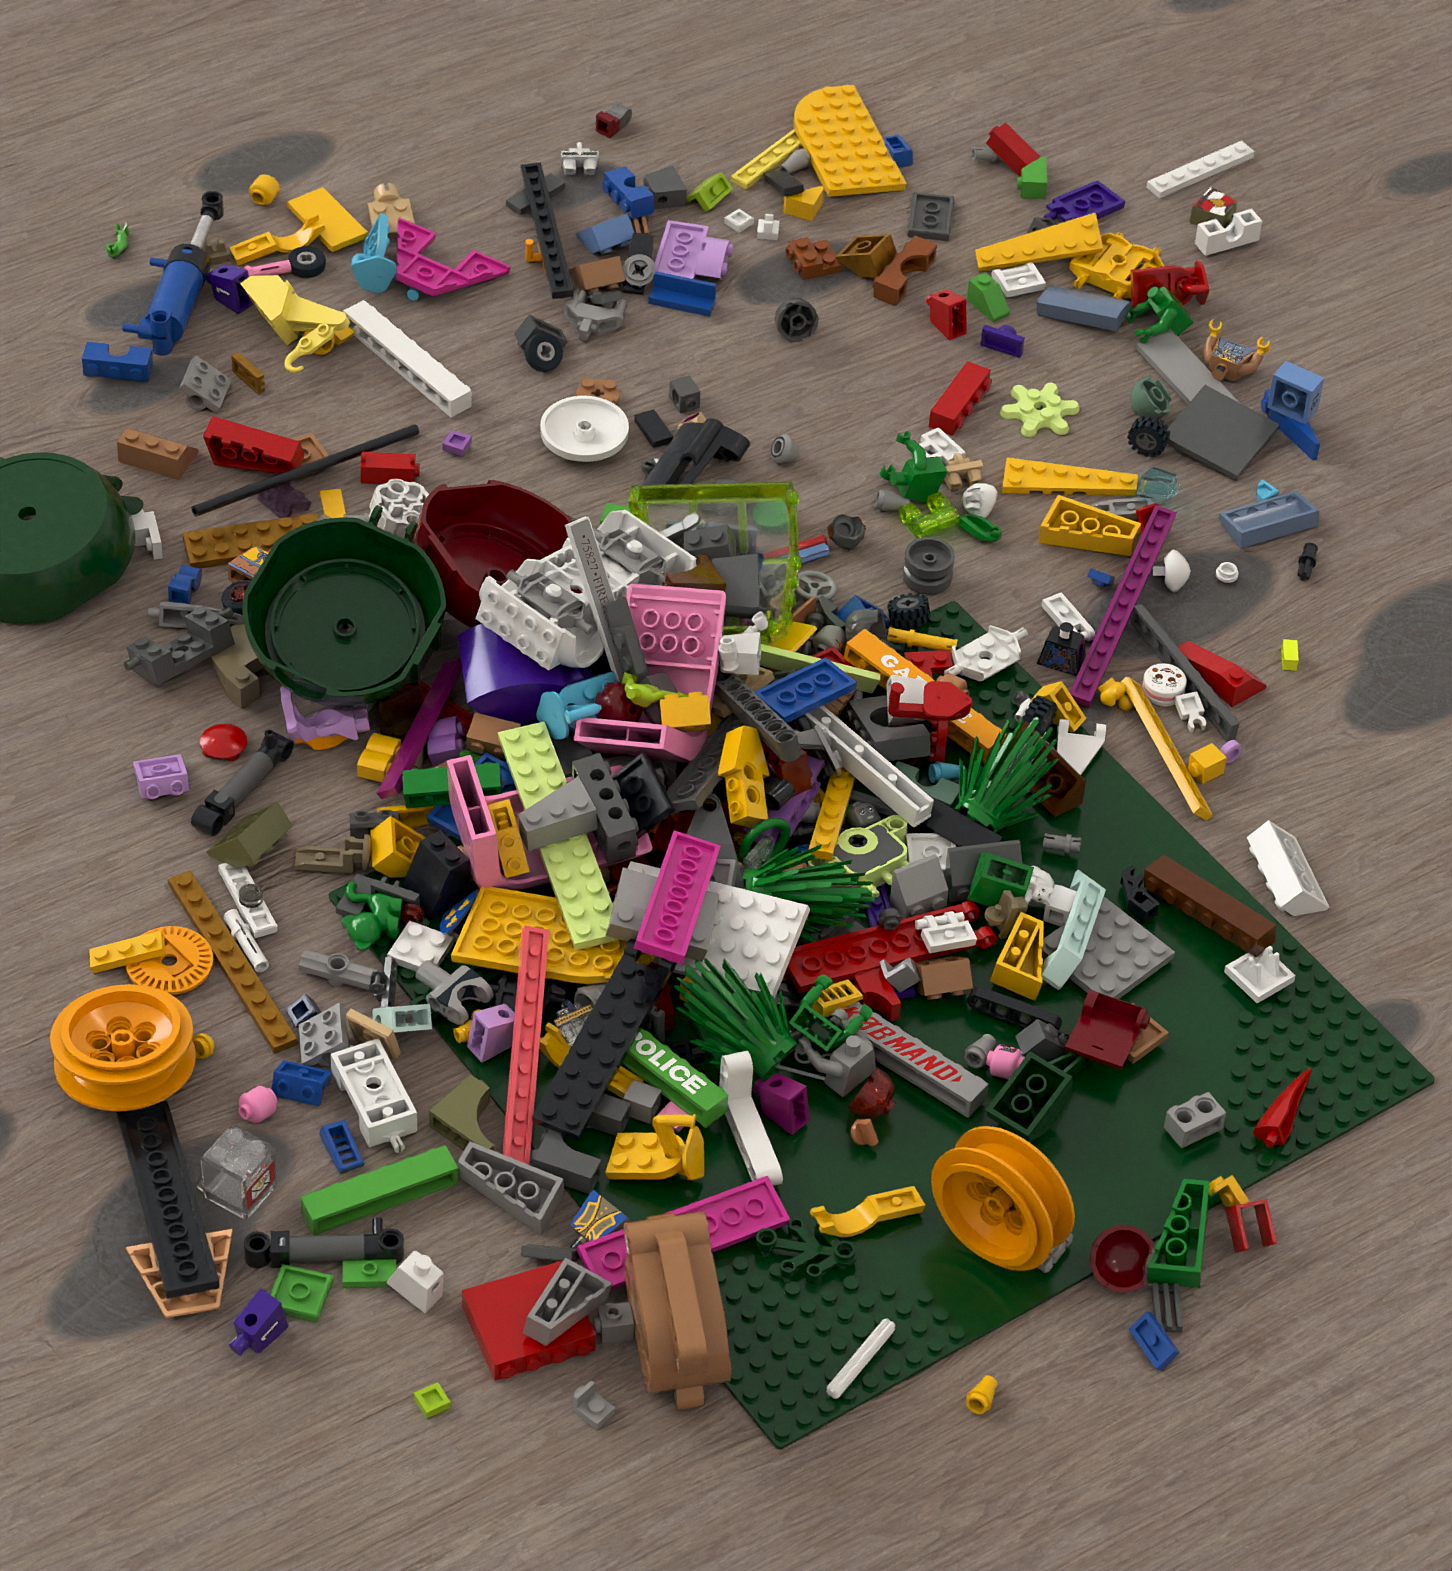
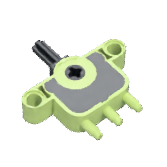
M892 815L867 828L851 827L846 830L842 826L832 861L814 858L808 861V867L853 860L851 864L841 865L844 866L846 871L839 874L867 872L864 876H859L858 881H871L873 883L870 886H855L867 887L872 892V896L877 898L879 896L877 887L885 883L890 886L892 885L893 870L910 864L907 862V847L905 845L908 822L900 815Z

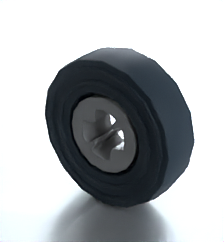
M312 246L297 247L288 255L291 273L301 278L316 277L325 269L326 258L324 253L318 248Z
M539 333L527 341L524 355L531 368L540 372H548L555 369L561 363L563 349L555 336L549 333ZM546 349L547 353L542 356L540 352Z

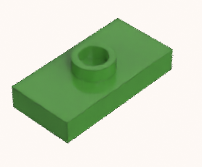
M396 1259L343 1261V1288L391 1287L387 1284V1281L396 1271Z

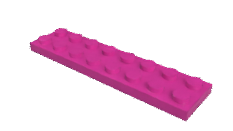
M675 830L673 831L634 949L640 950L645 954L664 958L670 962L683 964L721 845Z
M768 1176L665 1213L682 1215L704 1211L709 1225L711 1253L753 1238L763 1228L774 1230L789 1224L790 1217ZM624 1229L577 1247V1252L585 1268L612 1283L610 1291L626 1285L624 1272L627 1253Z

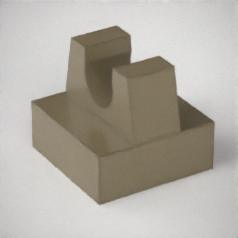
M218 238V243L211 244L210 240L205 241L203 250L209 255L211 265L229 261V255L222 238Z

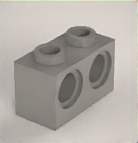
M1207 1092L1200 1096H1194L1188 1102L1179 1106L1171 1107L1166 1113L1164 1128L1181 1148H1184L1223 1129L1226 1112L1213 1096Z

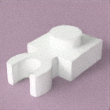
M1198 692L1175 696L1174 703L1181 720L1188 719V731L1193 733L1194 724H1199L1201 729L1205 730L1206 720L1202 717L1205 710Z

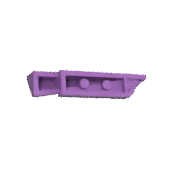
M808 756V765L813 774L811 777L812 788L792 797L777 811L767 809L768 819L781 818L788 822L791 829L790 837L819 792L821 782L817 781L816 778L825 766V760ZM743 827L746 834L753 828ZM777 827L770 828L757 836L754 841L762 849L770 853L781 834V829Z

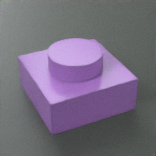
M451 430L442 443V449L463 456L472 443V436Z

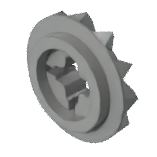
M642 254L629 257L622 267L625 281L629 282L631 286L641 287L642 285H649L654 279L656 272L654 261ZM635 266L640 270L644 268V276L640 275L639 273L635 275Z

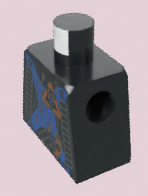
M1068 622L1060 624V627L1053 626L1045 641L1037 664L1077 676L1086 657L1084 635L1073 631V625Z

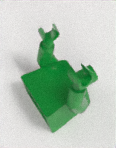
M1165 286L1160 289L1157 287L1151 288L1147 294L1149 299L1136 305L1135 308L1130 307L1125 316L1127 321L1131 323L1135 320L1136 315H1142L1154 309L1160 317L1159 322L1150 326L1149 329H1139L1135 332L1136 336L1146 334L1139 339L1141 343L1148 342L1149 337L1152 335L1156 336L1167 332L1169 328L1179 336L1194 323L1182 303Z
M906 431L904 436L898 433L896 441L907 446V449L912 453L913 459L905 462L901 472H895V467L891 464L887 471L884 465L879 474L883 479L890 480L891 484L899 490L902 497L933 503L948 471L939 456L926 458L925 449L915 440L910 439L911 433L909 431Z
M820 975L815 982L816 987H812L804 996L798 1011L789 1024L828 1052L830 1048L838 1049L846 1042L849 1036H855L862 1028L863 1022H867L872 1016V1009L863 1004L859 1016L854 1017L844 1031L840 1030L812 1009L813 1004L820 998L822 991L834 983L828 976Z

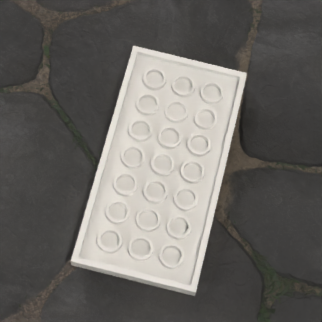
M630 861L627 868L658 877L660 868ZM709 881L706 891L719 894L709 948L705 958L724 977L726 972L722 968V964L725 958L751 993L755 991L756 994H759L760 988L754 976L756 972L758 975L762 973L770 994L775 999L810 908L805 904ZM657 956L652 962L659 964L661 957ZM684 958L683 964L677 963L674 973L686 975L685 966L689 965L704 979L700 970L695 966V960ZM704 960L700 962L708 971H711L704 963Z

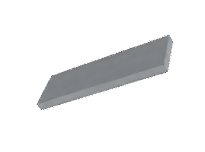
M1173 331L1151 338L1146 343H1137L1136 350L1187 405L1204 385L1239 402L1219 380L1213 378L1211 371Z

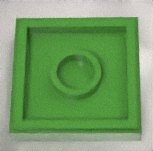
M282 1264L270 1295L281 1302L285 1316L318 1323L334 1281L333 1275Z

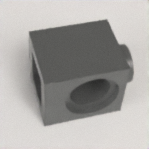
M690 375L670 380L669 398L679 413L700 408L701 391Z

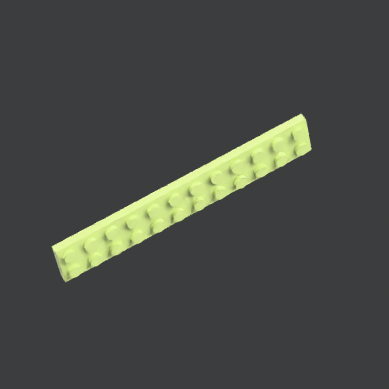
M545 722L498 732V739L524 811L567 783ZM584 833L538 848L574 949L579 950L620 940L605 936L613 904L587 834Z

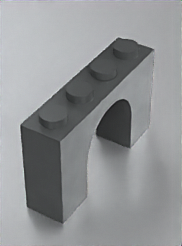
M887 695L848 701V710H845L847 724H850L852 730L885 759L895 761L930 756V733L924 724L887 727Z
M605 1094L587 1128L596 1129L617 1136L618 1133H623L630 1120L631 1103ZM545 1129L541 1137V1145L539 1149H534L530 1163L535 1168L563 1178L564 1186L590 1194L601 1175V1159L571 1149L563 1141L566 1135L551 1129Z

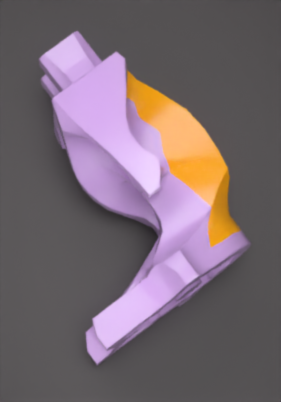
M280 687L287 731L294 745L302 743L307 744L314 750L329 749L339 745L348 738L357 740L358 733L370 731L367 706L356 708L354 706L343 707L342 710L324 708L314 716L307 718L299 712L291 692L285 687Z

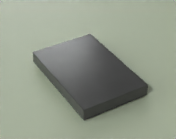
M913 192L907 237L918 236L923 239L949 241L954 196Z
M758 554L712 559V564L726 582V605L760 607Z

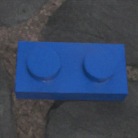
M1146 1311L1129 1328L1131 1334L1158 1370H1163L1180 1353L1155 1316L1150 1312Z

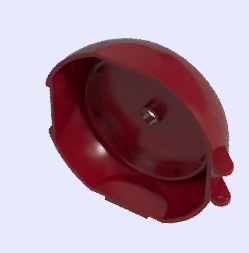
M489 480L487 484L447 487L446 484H442L427 496L422 506L417 522L415 544L428 555L439 573L445 592V611L461 623L472 628L481 624L476 619L481 604L479 591L485 578L491 576L501 586L508 580L506 578L510 570L516 572L526 559L541 560L562 549L568 538L565 525L571 523L572 520L562 510L540 496L501 481ZM571 589V591H573L574 593H578V594L582 593V591H581L580 589H577V590H572V589Z

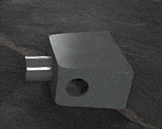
M673 166L644 176L643 185L654 195L655 209L686 206L687 188Z

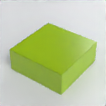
M438 1382L414 1392V1400L426 1419L451 1408V1402Z

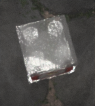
M231 1124L201 1157L202 1180L200 1179L196 1183L197 1188L203 1191L206 1199L247 1220L277 1186L275 1146Z

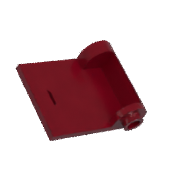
M1090 989L1084 1001L1081 1016L1064 1050L1122 1070L1141 1030H1146L1151 1018L1150 1015H1147L1148 1009Z

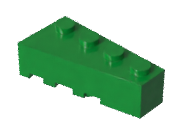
M1183 1179L1172 1205L1169 1218L1165 1222L1160 1240L1156 1244L1153 1257L1147 1266V1283H1168V1285L1179 1283V1286L1200 1288L1210 1181Z

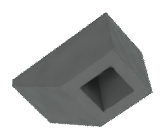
M1039 1019L1015 1036L1022 1055L1025 1057L1031 1051L1047 1062H1050L1070 1053L1064 1050L1070 1037L1069 1034L1066 1032L1062 1033L1055 1029L1052 1024H1046Z

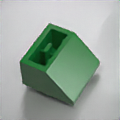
M981 853L967 900L990 907L999 903L1005 890H1010L1013 897H1024L1028 890L1034 867L990 853Z

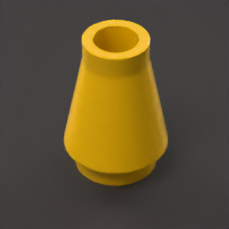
M984 1376L966 1395V1405L971 1412L983 1414L990 1410L995 1389L998 1385L994 1377Z

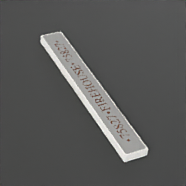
M585 516L566 524L565 528L611 671L615 673L616 680L621 682L624 671L604 608L605 604L615 601V597L590 519Z

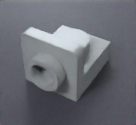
M592 1380L585 1386H580L573 1394V1412L595 1430H598L615 1414V1407L596 1393V1383Z

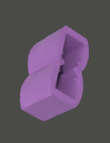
M457 716L436 720L429 734L427 748L433 766L451 758H459L460 752L463 749L465 750L462 736H465V727L463 722H459Z

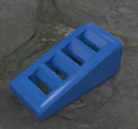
M899 134L883 137L885 146L898 168L913 164V152Z
M345 1119L321 1127L319 1135L339 1173L364 1166V1161ZM341 1134V1138L332 1140V1137ZM343 1142L346 1143V1145L338 1148L335 1147V1145ZM346 1150H349L351 1152L342 1156H339L338 1154ZM354 1158V1162L343 1165V1160Z

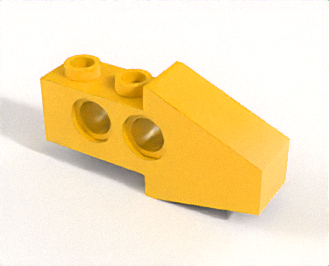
M743 725L726 733L718 776L725 777L730 823L751 828L768 819L763 778L769 776V770L757 728Z

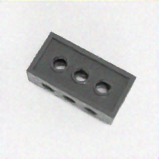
M600 753L572 761V780L579 776L596 808L598 829L592 832L607 864L610 865L636 856V846L638 845L636 832L639 831L636 819L634 817L631 818L629 815L630 809L625 798L622 799L620 796V787L617 780H613L611 777V768L608 761H603Z

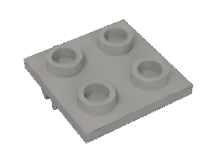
M816 725L814 729L803 732L795 731L801 749L824 750L837 777L842 775L843 761L837 750L832 752L830 748L833 746L832 740L826 729L821 730L819 725Z

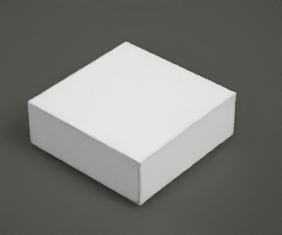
M737 209L724 218V223L740 233L754 224V218Z

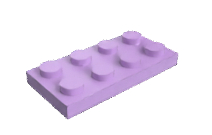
M668 220L655 260L656 271L695 279L700 250L702 251L704 237L708 236L709 226Z

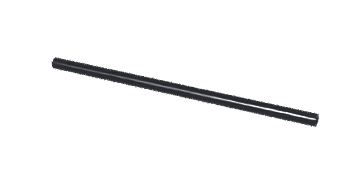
M416 424L199 503L192 506V513L195 517L354 459L361 456L362 452H372L419 434V428Z

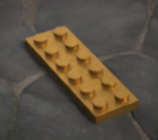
M317 513L183 532V541L189 565L196 568L227 565L230 561L255 546L269 551L280 537L302 525L317 521L319 519Z

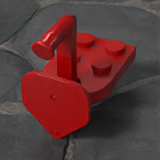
M1195 261L1194 267L1188 268L1171 265L1131 270L1132 308L1149 299L1147 294L1151 288L1157 287L1160 289L1163 286L1183 306L1191 300L1193 295H1196L1200 305H1205L1209 285L1205 268L1201 261Z
M931 681L924 686L923 704L901 703L900 695L905 689L898 682L892 683L888 705L889 714L893 717L932 719V729H935V731H930V745L934 746V748H930L929 762H934V764L937 761L944 762L948 721L966 717L971 711L972 699L951 682Z

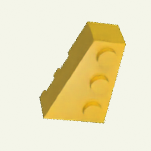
M1020 912L996 962L990 982L1036 1001L1042 985L1043 921Z

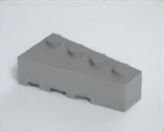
M471 1141L458 1161L459 1177L540 1236L543 1235L565 1195L563 1178Z

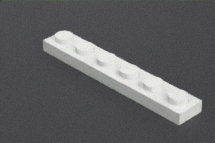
M1239 141L1147 181V189L1160 199L1252 159L1255 151L1243 141Z

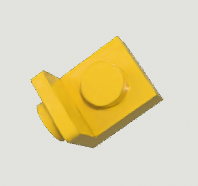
M1233 1175L1226 1179L1219 1176L1210 1182V1195L1218 1191L1221 1201L1226 1207L1249 1202V1199Z

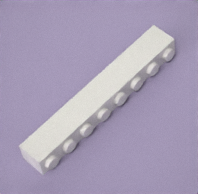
M363 300L343 310L350 321L349 327L355 332L354 336L448 416L453 417L472 407V390L469 386L463 384L454 374L445 369L440 362H437L427 351L420 348L414 340L407 337L401 329L395 327L388 318L382 316L373 306H370Z

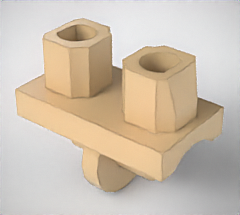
M955 453L953 460L947 461V466L945 467L948 472L943 482H946L949 490L960 488L962 485L961 479L967 478L969 486L981 483V470L983 467L981 460L970 462L969 458H962L960 453Z

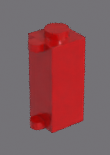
M1006 122L1000 127L996 125L989 132L990 138L986 144L1019 177H1021L1022 168L1040 158V155Z
M361 453V483L386 484L390 479L415 482V477L420 476V463H416V454Z

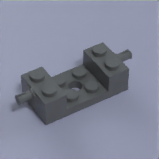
M204 606L194 609L191 613L184 616L188 633L179 635L169 643L159 645L147 637L135 640L133 644L126 647L130 659L124 662V667L128 671L133 669L134 672L156 685H160L235 644L229 620H227V618L233 616L232 609L227 607L216 613Z

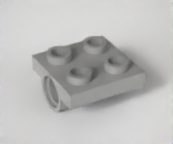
M195 355L191 359L180 389L187 393L186 403L189 407L195 410H203L208 407L216 413L222 405L231 379Z
M340 1003L299 1024L301 1062L303 1065L312 1067L320 1064L324 1067H331V1053L349 1047L346 1010Z

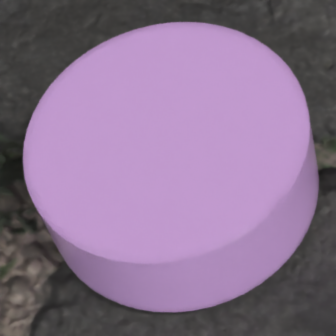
M1235 740L1228 741L1220 749L1227 757L1226 763L1235 761L1242 752V746Z

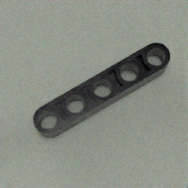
M776 777L763 778L768 810H779L795 795L794 787L786 779ZM719 781L712 792L717 793L721 803L727 798L725 781Z

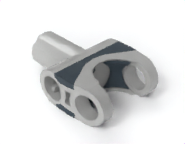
M426 960L416 972V978L432 989L426 996L427 1003L439 1015L455 1024L462 1025L469 1018L466 1009L461 1005L463 1000L474 999L487 1003L493 998V991L489 984L467 966H460L450 975L432 961Z

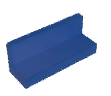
M656 271L648 304L710 317L716 304L717 285L715 283Z

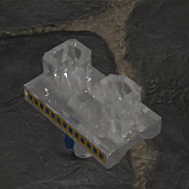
M568 999L562 1001L563 1009L556 1012L558 1019H555L553 1023L555 1027L560 1029L561 1035L567 1044L575 1041L578 1032L576 1028L584 1025L594 1007L593 1003L582 1007L580 1002L572 1005Z

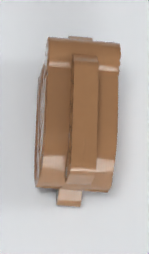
M704 1211L675 1215L674 1213L647 1217V1220L624 1223L627 1253L624 1277L634 1320V1332L645 1387L648 1394L673 1390L677 1410L703 1407V1385L729 1382L731 1380V1362L725 1315L713 1254L711 1253L708 1220Z

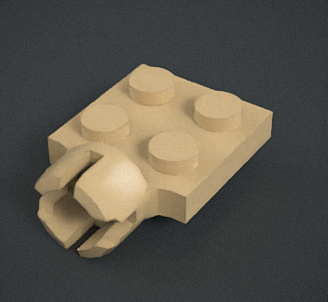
M382 183L374 190L375 201L368 203L371 226L373 227L380 213L388 215L390 230L387 238H396L399 217L415 224L409 198H401L398 188L394 184L387 183L389 190L385 191L384 183Z

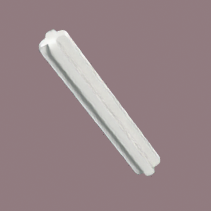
M887 1318L881 1321L829 1383L826 1391L829 1396H832L834 1399L841 1396L895 1331L894 1322Z

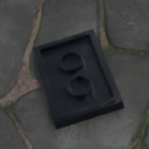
M642 752L612 776V779H616L619 784L621 798H625L628 802L630 817H634L639 827V831L636 832L637 839L641 838L675 811L648 754Z

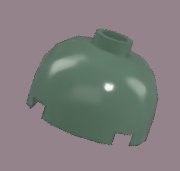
M1148 375L1140 379L1130 392L1131 408L1135 414L1144 416V418L1146 415H1150L1151 419L1154 416L1159 419L1172 410L1173 405L1169 407V402L1172 399L1163 383L1159 380H1152L1153 376Z

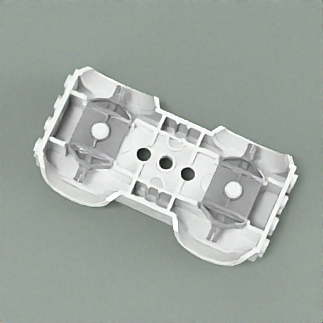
M627 510L612 511L597 529L592 527L615 600L626 597L627 588L630 584L662 586V582H665L666 573L685 572L697 566V558ZM569 537L566 539L562 549L541 560L526 559L516 572L510 570L506 576L508 580L501 586L491 576L485 578L479 591L481 604L476 619L484 624L486 628L501 636L503 640L518 648L523 654L535 660L541 667L550 670L561 664L572 668H585L597 661L605 649ZM571 589H572V590L580 589V590L582 591V593H580V594L574 593L573 591H571Z

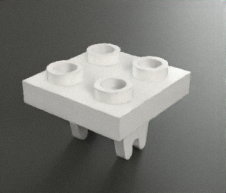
M1271 946L1267 947L1257 957L1247 953L1225 966L1224 972L1256 1003L1285 988L1295 980L1296 975L1279 960L1278 952L1272 953L1273 948Z

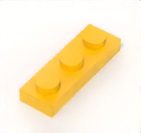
M160 930L89 949L90 968L94 974L165 955L164 935Z

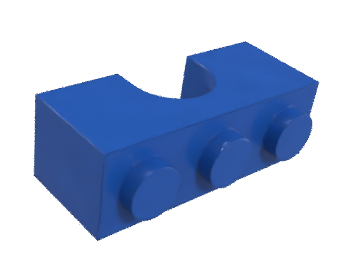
M626 166L604 172V181L602 182L604 192L631 219L654 213V195L645 185L636 187L635 175Z
M87 342L82 356L83 375L148 382L153 367L152 348L130 346L127 354L112 356L109 352V344Z

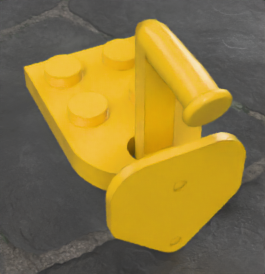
M696 1114L657 1115L652 1121L656 1133H618L605 1172L607 1178L658 1180L671 1177L676 1173L687 1177L688 1180L702 1178L704 1176V1140L699 1128L695 1126ZM672 1126L690 1127L686 1144H684V1141L679 1136L675 1135Z

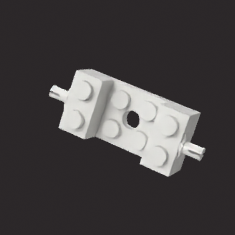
M379 1038L356 1046L349 1045L344 1050L331 1053L332 1075L340 1091H347L359 1115L360 1131L369 1148L385 1142H391L396 1153H399V1149L402 1152L405 1149V1145L400 1138L417 1132V1112ZM372 1083L380 1085L376 1089H370L367 1086Z

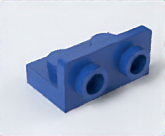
M283 1060L273 1073L271 1090L278 1097L319 1106L322 1101L323 1090L331 1081L332 1071Z

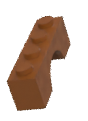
M914 236L910 242H906L903 250L897 253L890 265L885 266L883 273L874 279V298L897 306L906 295L907 278L904 274L913 271L926 272L936 261L937 244L918 236Z

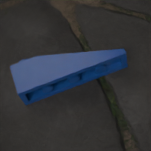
M1271 389L1265 390L1264 398L1261 400L1262 411L1266 413L1269 419L1280 424L1279 430L1312 460H1317L1320 442L1309 422L1305 425L1267 408Z

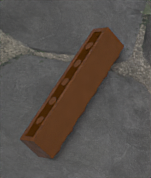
M1163 854L1144 869L1145 888L1182 910L1185 914L1198 920L1204 926L1217 932L1223 938L1236 944L1242 950L1257 957L1267 947L1275 943V923Z

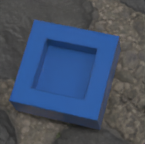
M1091 568L1087 576L1093 579V584L1104 588L1106 584L1113 585L1115 580L1114 576Z

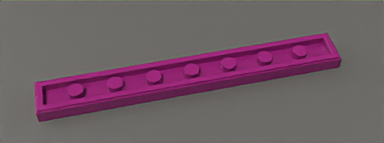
M460 658L442 664L377 792L381 799L400 794L403 788V771L412 770L462 671Z

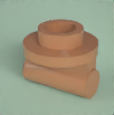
M857 1119L851 1127V1137L857 1145L869 1144L874 1146L878 1144L879 1141L871 1119Z

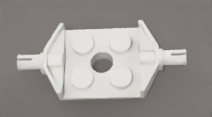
M990 625L987 634L960 649L955 650L956 647L952 646L951 655L954 666L945 670L944 674H960L977 681L989 678L1020 660L1021 650L1018 640L1028 636L1027 630H1024V627L1016 632L1011 633Z

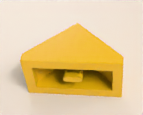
M823 186L806 189L803 193L784 196V213L813 221L823 205Z

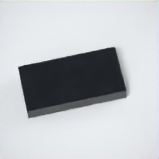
M654 409L634 415L635 423L653 448L671 443L673 435Z

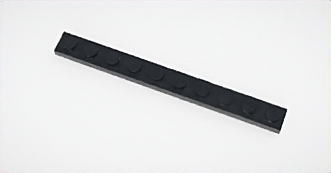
M541 162L520 165L521 174L552 299L574 297Z

